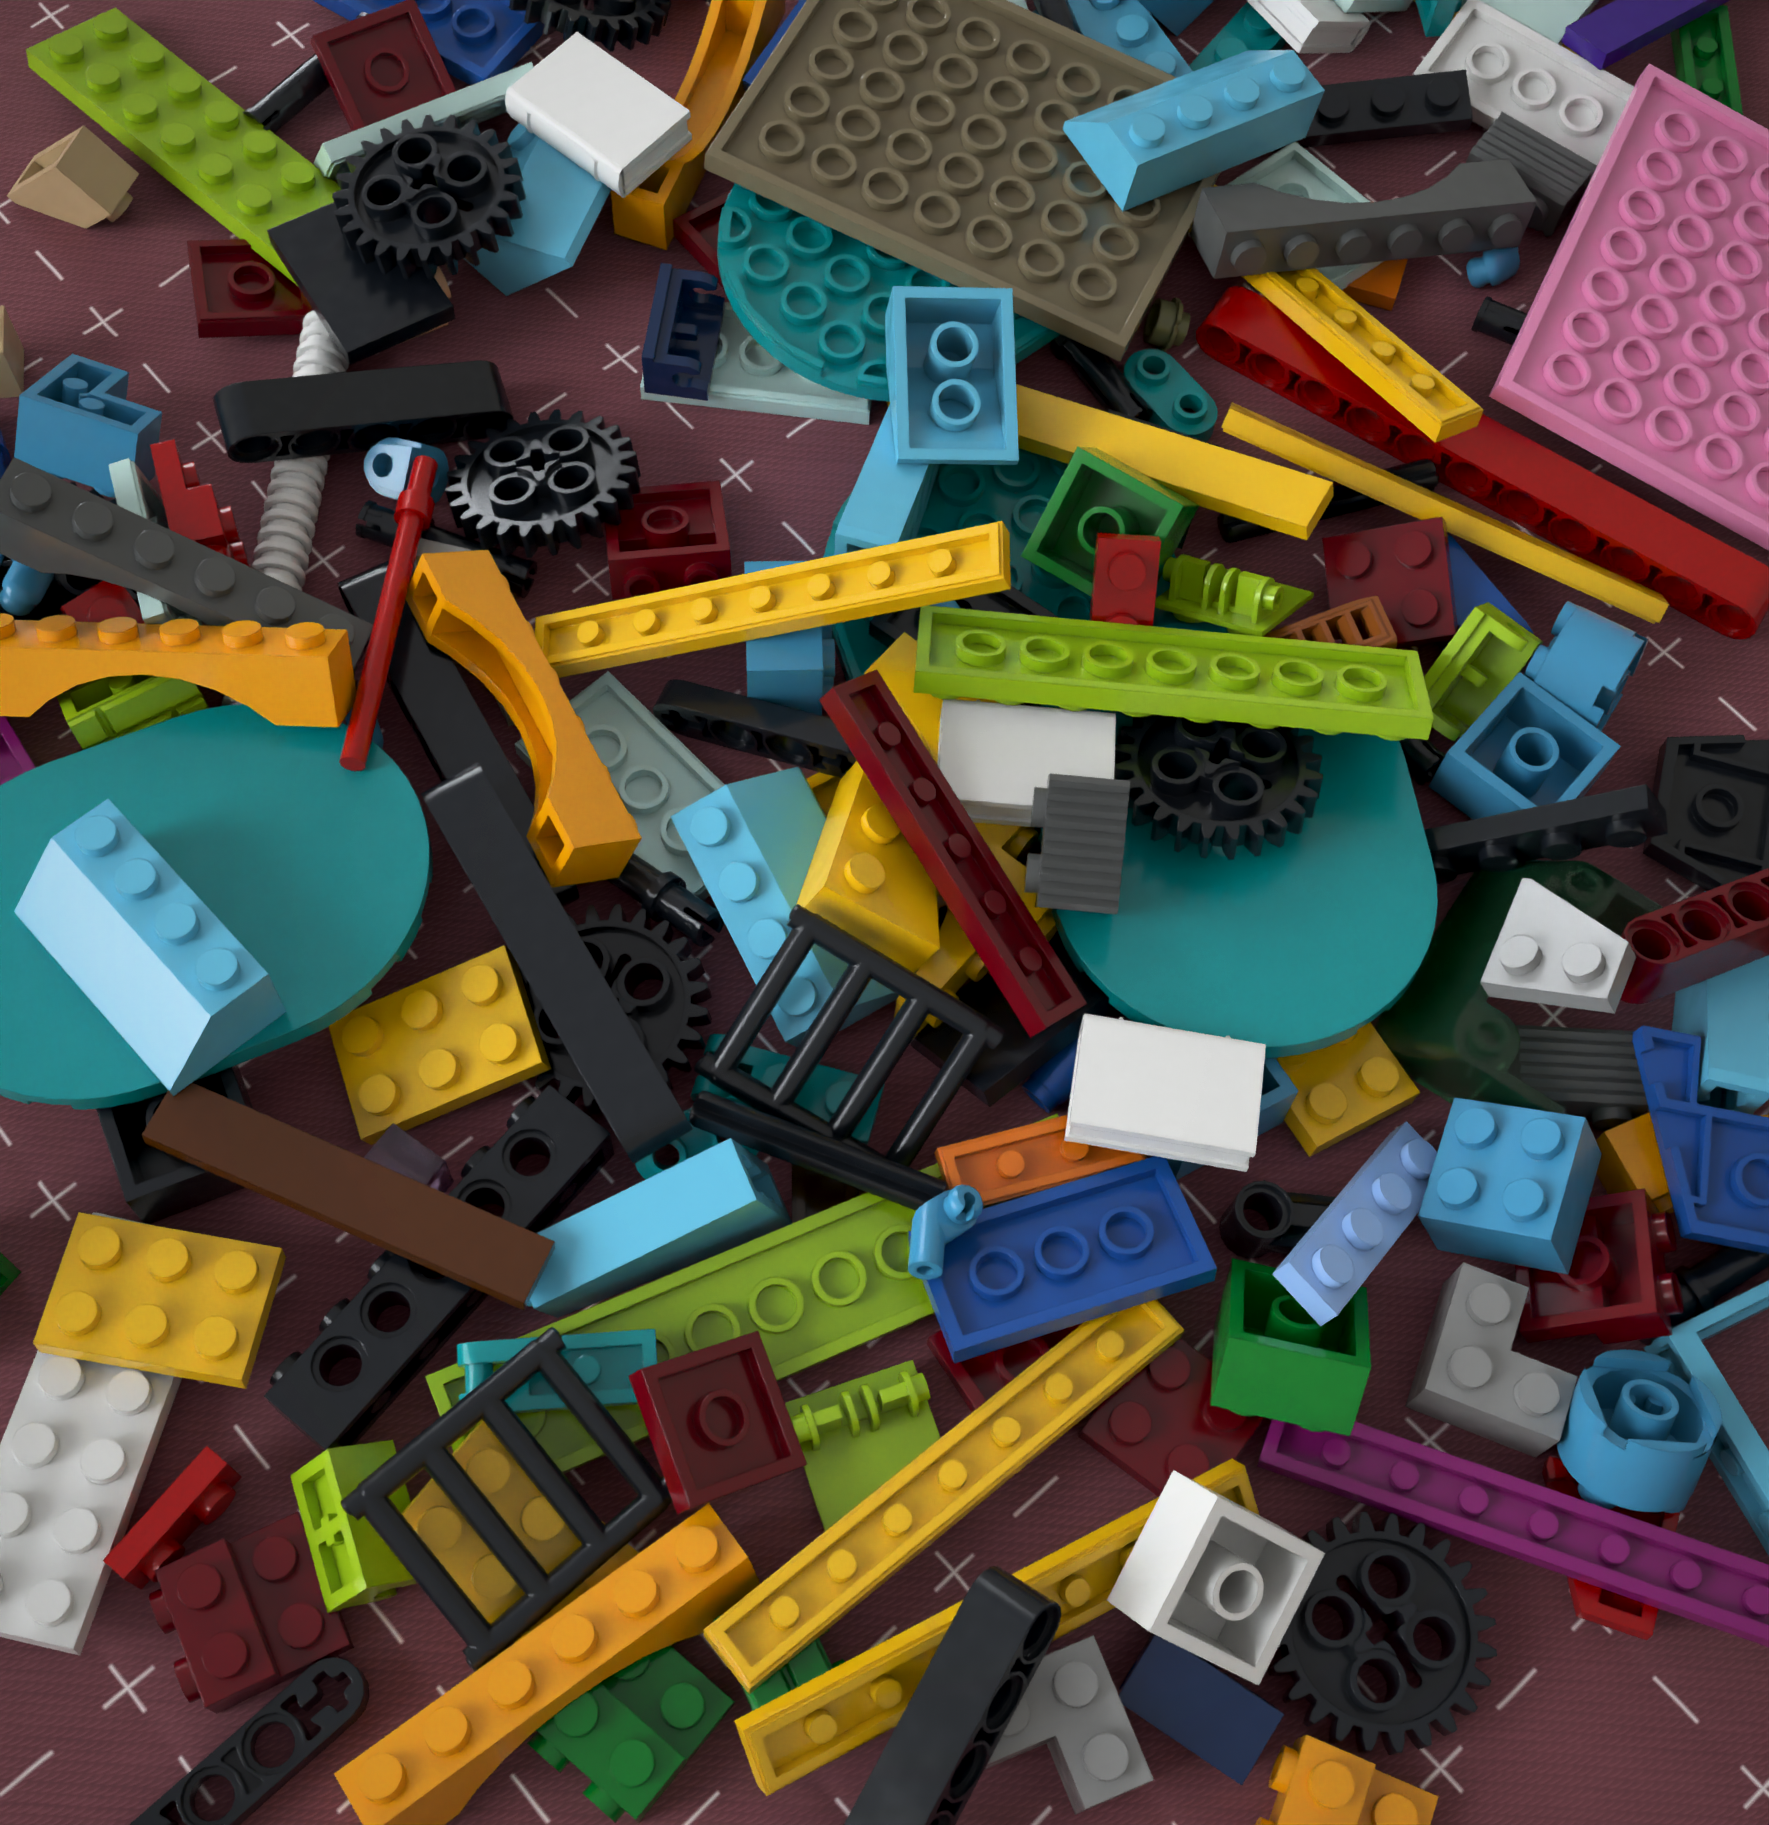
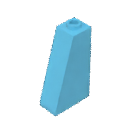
M890 404L835 533V555L912 540L917 537L940 464L896 463Z
M1769 955L1675 992L1672 1031L1701 1036L1698 1104L1753 1114L1769 1100Z
M729 1138L538 1232L537 1234L555 1241V1250L527 1306H533L535 1310L559 1318L792 1224L768 1164L732 1138Z

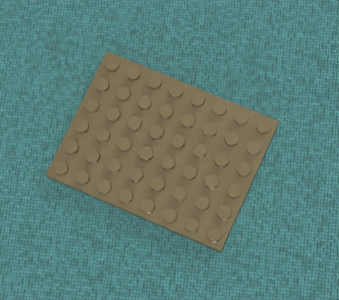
M806 0L706 151L704 169L958 287L1013 288L1014 313L1118 361H1121L1192 227L1202 188L1213 187L1221 173L1219 172L1122 212L1063 131L1064 122L1177 77L1007 0Z

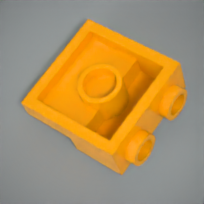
M1306 1734L1296 1739L1292 1748L1286 1745L1281 1747L1269 1779V1788L1278 1791L1269 1820L1259 1817L1255 1825H1430L1439 1796L1375 1769L1376 1764Z

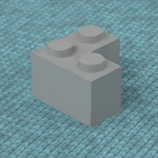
M1463 1262L1442 1285L1405 1407L1536 1458L1560 1441L1578 1376L1511 1351L1529 1287Z
M1094 1635L1043 1657L985 1769L1047 1743L1075 1815L1154 1780Z

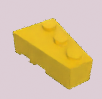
M856 761L839 781L797 904L812 913L822 916L915 973L940 949L936 886L861 766Z

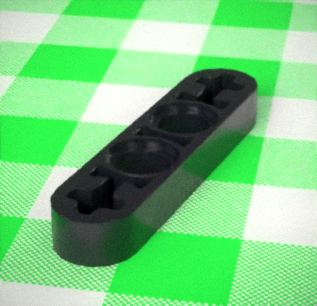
M678 679L669 680L653 707L654 716L666 728L680 735L842 778L857 761L831 718Z
M336 1657L321 1659L311 1665L129 1825H180L168 1817L169 1812L176 1806L183 1822L187 1825H240L359 1719L366 1710L369 1700V1684L363 1672L348 1660ZM330 1676L340 1682L349 1676L352 1683L344 1691L349 1703L341 1711L328 1705L314 1715L310 1720L319 1725L322 1730L311 1739L306 1725L296 1716L289 1713L288 1708L298 1700L300 1708L308 1712L324 1696L319 1684L325 1677ZM279 1723L287 1725L295 1738V1747L292 1755L285 1763L278 1767H264L259 1763L255 1755L257 1737L263 1729L270 1725ZM211 1777H226L231 1782L235 1792L233 1806L226 1816L210 1822L205 1821L199 1816L195 1808L197 1790L204 1781Z

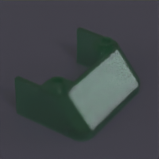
M1531 860L1521 862L1516 868L1505 872L1475 871L1433 934L1427 953L1414 980L1389 1011L1385 1010L1374 1028L1412 1080L1451 1104L1454 1097L1563 1114L1566 1108L1507 1072L1520 1048L1519 1032L1507 1015L1486 1003L1489 996L1480 983L1522 878L1533 879L1619 936L1628 922L1636 917L1663 908V906L1596 866L1584 861Z

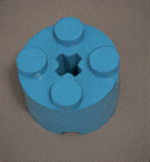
M1567 601L1551 630V634L1555 635L1548 647L1539 645L1524 675L1602 732L1623 696L1621 692L1629 676H1633L1642 658L1648 639L1627 627Z
M1619 1349L1606 1351L1596 1356L1593 1365L1588 1369L1584 1368L1577 1381L1561 1438L1557 1443V1450L1562 1463L1578 1482L1577 1490L1580 1496L1586 1502L1606 1509L1619 1506L1640 1512L1664 1511L1667 1513H1679L1684 1510L1696 1488L1722 1425L1721 1409L1711 1390L1694 1375H1692L1690 1382L1687 1383L1669 1372L1672 1361L1656 1354L1639 1350Z

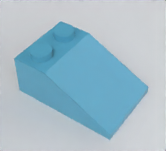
M893 286L885 314L886 369L896 463L1017 465L1019 462L1013 288Z

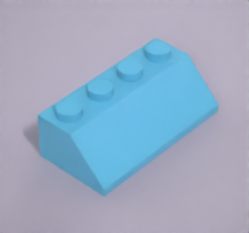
M1251 50L1064 122L1063 131L1123 212L1305 138L1325 90L1294 50Z
M520 123L512 130L507 142L511 146L513 158L518 160L523 177L522 184L526 194V199L520 201L523 216L520 219L510 220L514 231L512 237L495 235L499 247L497 253L481 248L477 251L480 264L475 266L468 262L506 296L572 267L611 191L609 187L600 181H596L591 174L534 133H529L527 128Z
M799 767L726 784L670 816L756 985L792 929L786 925L789 920V914L797 904L827 818ZM816 944L809 951L771 1012L784 1041L795 1047L801 1042L849 965ZM871 979L839 1031L893 1002L899 995Z
M106 799L51 837L14 912L172 1096H175L286 1012L275 986L265 969L109 799Z

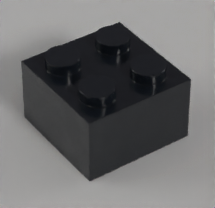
M238 1065L192 1082L253 1109ZM166 1093L134 1103L96 1109L125 1201L145 1224H152L245 1188L145 1144L142 1133Z

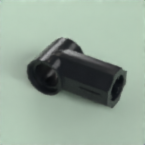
M1265 1180L1251 1182L1241 1189L1221 1216L1219 1224L1221 1239L1234 1254L1248 1259L1259 1258L1268 1252L1289 1254L1336 1197L1286 1192L1277 1184ZM1251 1209L1262 1214L1268 1222L1269 1230L1261 1231L1252 1227L1245 1219L1243 1210Z

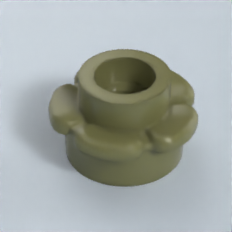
M1175 297L1171 301L1157 298L1154 301L1145 322L1143 332L1145 343L1158 346V350L1164 352L1170 349L1172 345L1180 346L1183 343L1189 329L1190 314L1183 312V304L1179 298Z

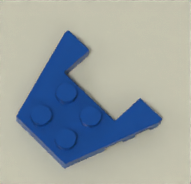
M1642 1025L1633 1032L1632 1043L1680 1237L1769 1254V1117L1698 1104L1701 1036Z

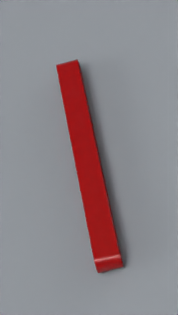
M1241 286L1228 288L1196 331V340L1199 347L1205 354L1217 362L1404 463L1422 459L1432 460L1439 475V482L1564 550L1661 593L1670 607L1721 635L1740 640L1750 638L1756 633L1769 611V567L1484 414H1482L1477 427L1435 443L1271 301L1250 289Z

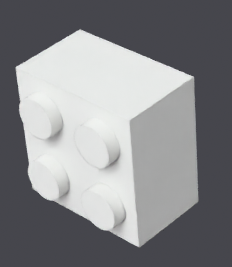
M1173 1470L1107 1601L1147 1631L1259 1686L1325 1553L1277 1524Z

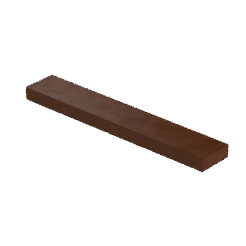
M195 1083L189 1084L175 1096H172L168 1091L142 1133L145 1144L522 1310H525L555 1250V1241Z

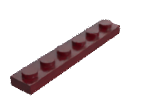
M878 670L832 687L819 701L1029 1037L1032 1038L1086 1005L1087 1002Z

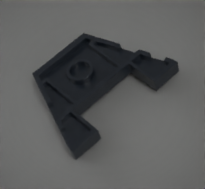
M1744 735L1667 737L1659 748L1653 794L1666 810L1668 834L1647 838L1644 842L1643 854L1707 891L1769 868V740H1745Z

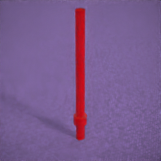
M421 455L414 459L407 490L402 491L398 496L394 512V520L398 526L339 761L340 765L347 770L362 771L365 769L422 531L429 528L435 506L431 492L438 464L429 456Z

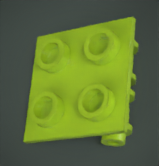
M1181 554L1178 558L1169 557L1164 565L1163 580L1170 582V588L1156 598L1155 608L1172 612L1176 619L1183 622H1208L1226 627L1227 631L1231 634L1264 636L1313 598L1314 592L1275 582L1271 577L1247 571L1241 572L1240 569L1234 567L1226 569L1223 564L1214 563L1211 565L1210 561Z
M913 1360L785 1403L807 1465L803 1466L824 1531L829 1529L941 1438L927 1401L931 1399L926 1379L922 1372L917 1373Z

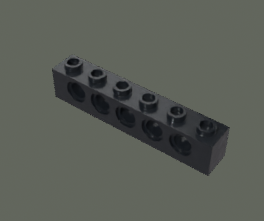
M548 1085L536 1099L533 1096H529L515 1108L506 1124L508 1130L492 1148L485 1145L469 1158L461 1172L463 1179L448 1195L477 1208L485 1204L500 1205L504 1208L502 1219L538 1233L553 1224L614 1155L611 1135L556 1089ZM540 1154L550 1160L546 1169L534 1176H524L515 1171L518 1163L528 1155ZM386 1250L369 1269L367 1278L370 1281L351 1301L348 1298L342 1299L325 1315L319 1326L321 1334L303 1354L296 1351L277 1367L270 1379L272 1387L264 1397L277 1412L322 1451L329 1448L355 1445L486 1299L488 1294L447 1276L441 1279L428 1278L424 1276V1266ZM395 1305L410 1308L409 1319L400 1329L393 1332H383L377 1329L378 1318L387 1308ZM351 1357L362 1360L361 1371L354 1381L344 1386L329 1384L330 1371L337 1362Z

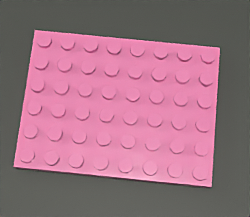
M1649 63L1634 86L1489 397L1768 551L1769 129Z

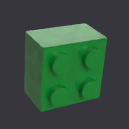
M1077 446L1021 557L1092 596L1097 533L1159 536L1161 539L1158 583L1167 559L1174 554L1199 505L1098 448Z
M1232 1258L1214 1323L1210 1405L1229 1409L1242 1416H1261L1297 1424L1309 1431H1328L1351 1436L1371 1370L1367 1287L1360 1286L1341 1312L1320 1327L1272 1275L1276 1270L1275 1267Z

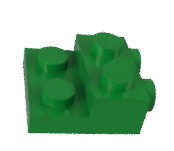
M669 1645L611 1675L569 1703L539 1727L527 1744L559 1773L571 1762L592 1782L584 1790L583 1794L612 1821L616 1823L626 1811L633 1819L640 1823L735 1703Z

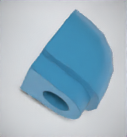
M385 438L372 446L367 452L364 459V472L375 492L398 500L399 494L407 490L414 459L421 455L429 456L438 464L431 497L436 503L445 492L448 482V459L445 453L437 447L401 438Z

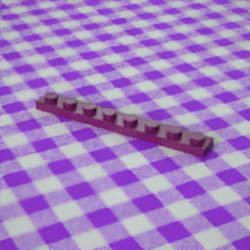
M1271 1420L1257 1467L1384 1512L1397 1514L1401 1518L1416 1523L1421 1522L1435 1530L1769 1647L1768 1564L1358 1422L1354 1423L1351 1436H1346L1328 1431H1309L1297 1424Z

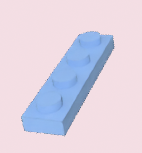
M1407 1121L1389 1133L1272 1273L1320 1327L1341 1312L1420 1210L1437 1152Z

